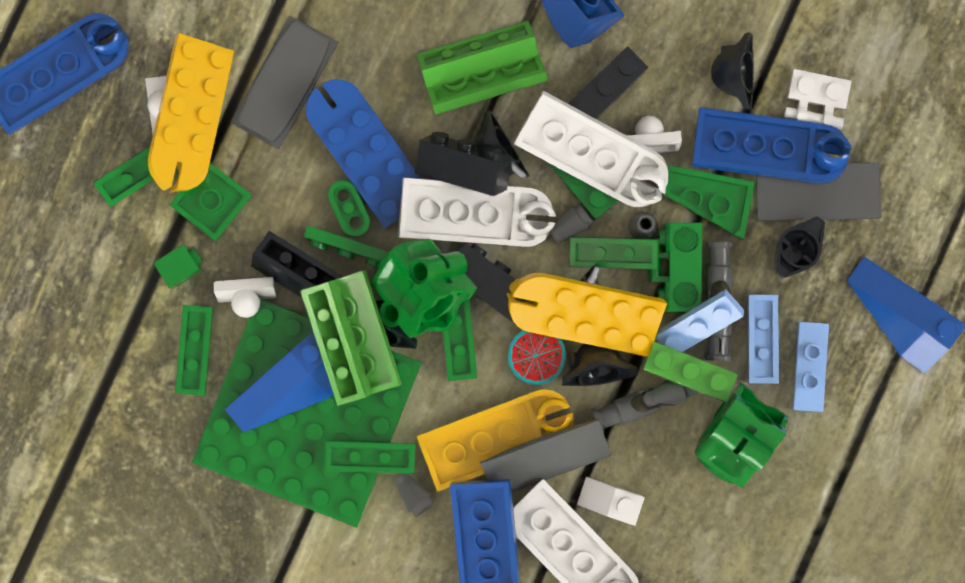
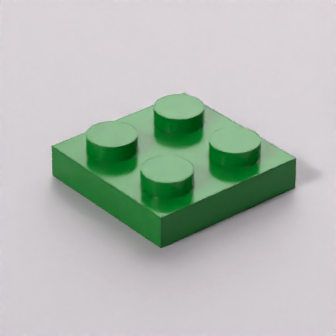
M210 163L205 179L198 186L190 190L180 191L169 205L217 242L253 195Z

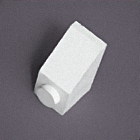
M586 477L577 505L635 526L645 497Z

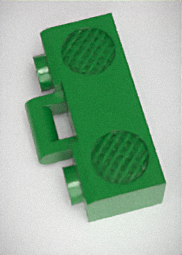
M665 223L664 229H659L658 232L660 247H663V253H659V269H649V282L663 283V288H658V298L664 299L667 303L664 312H688L701 304L702 223ZM661 259H667V276H661Z

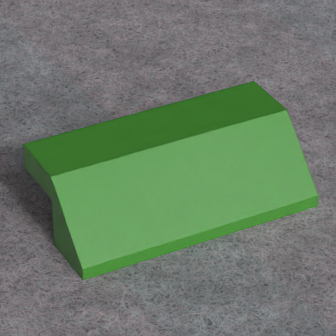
M528 20L417 53L435 115L548 81L545 68L539 56L535 36Z
M366 270L301 290L337 406L402 384Z

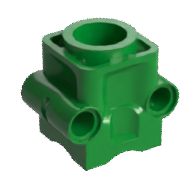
M431 239L409 240L391 249L380 261L378 271L370 283L384 301L380 307V317L383 324L387 327L400 326L409 338L420 336L426 331L439 332L448 330L456 319L460 305L469 300L477 289L465 274L468 265L465 256L458 251L442 253Z
M740 382L730 395L728 402L721 404L712 422L699 437L695 455L703 466L716 477L743 488L756 471L759 472L766 465L775 448L786 436L787 430L785 427L789 416L776 407H771L761 402L751 389Z

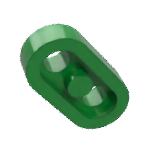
M345 180L333 183L328 191V199L342 230L351 237L364 235L369 230L370 218L357 189L352 183ZM347 191L349 193L348 199L340 201L338 199L339 192ZM354 217L361 219V225L358 228H353L350 225V221Z

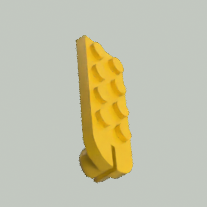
M181 33L175 36L148 155L149 172L160 189L165 191L171 187L170 192L187 191L198 186L205 179L210 164L234 50ZM177 166V170L179 172L177 183L172 186L175 169Z
M531 273L516 279L509 285L511 293H507L508 309L512 320L524 331L646 357L650 354L667 305L666 301L661 298L546 273ZM516 298L526 299L527 301H519Z
M541 389L416 436L437 492L449 488L452 482L467 481L485 474L480 463L481 461L533 439L573 426V412L546 421L545 418L546 415L569 408L567 400L555 391Z

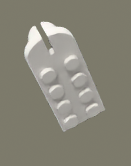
M545 91L541 93L514 140V144L629 206L644 207L655 204L662 199V193L665 194L668 167L660 154ZM643 180H651L655 182L656 184H658L659 189Z
M402 178L398 237L530 247L544 241L555 226V222L526 220V214L556 217V214L548 197L541 191L533 188L508 186L506 191L496 196H490L443 181Z
M541 479L513 507L516 537L561 583H639L637 576L631 568L544 479Z

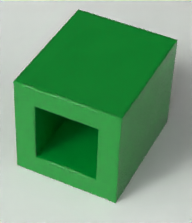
M185 244L154 262L166 285L171 289L178 287L203 271L199 265L203 262L200 254L195 247L190 249Z

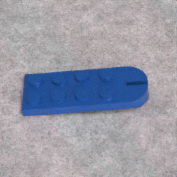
M96 13L88 15L0 69V124L7 135L10 136L116 70L125 62L129 53V40L126 33L121 29V25L115 19L105 14ZM115 33L113 39L103 45L100 43V41Z
M329 80L323 83L322 86L337 107L332 109L318 88H316L307 100V119L384 228H387L398 220L400 216L402 178H422L419 174H416L415 168L357 87L345 80Z
M699 107L692 167L825 184L836 180L843 173L851 156L849 153L852 147L844 134L831 125ZM827 154L840 155L841 157L832 158Z
M511 479L452 482L450 484L459 582L520 583Z

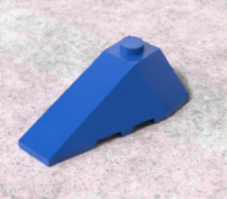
M541 0L553 28L569 48L590 43L625 15L613 0Z
M865 256L846 280L865 308L869 310L877 321L882 332L892 342L897 353L922 373H926L951 348L965 329V324Z
M314 333L305 338L225 409L243 432L331 398L334 395Z

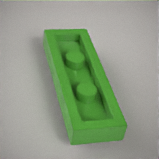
M657 342L653 343L643 369L646 372L725 403L728 402L738 376L736 373Z

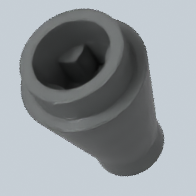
M581 203L575 207L572 205L555 223L550 234L559 244L567 238L590 229L589 225L594 221Z
M642 211L631 217L628 227L630 234L634 238H652L657 232L658 223L652 214ZM641 220H647L650 223L648 230L641 228Z
M401 474L393 481L401 494L408 512H412L415 517L428 510L434 504L431 498L432 494L410 474Z

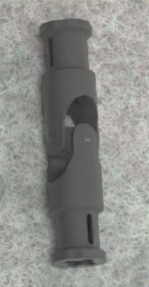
M706 242V247L709 248V266L706 267V301L715 296L710 295L712 285L717 281L724 283L728 292L732 295L733 268L730 267V248L733 247V242ZM732 323L708 337V355L705 356V360L732 361V356L729 355V337L732 336Z
M666 380L656 389L645 388L615 399L611 405L600 409L591 408L594 420L599 419L604 432V429L618 423L624 425L651 415L661 409V406L680 404L687 401V397L700 392ZM642 395L643 405L647 408V411L640 412L634 410L631 406L632 401Z

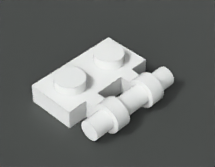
M797 69L792 70L787 99L798 101L797 109L786 107L784 118L827 124L842 130L844 118L833 116L834 109L846 110L852 81ZM808 104L823 106V113L807 111Z

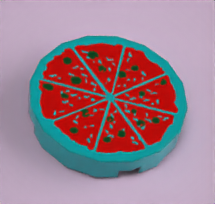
M523 330L510 343L507 357L510 369L517 378L528 384L541 385L549 383L559 376L565 366L566 351L564 343L560 338Z

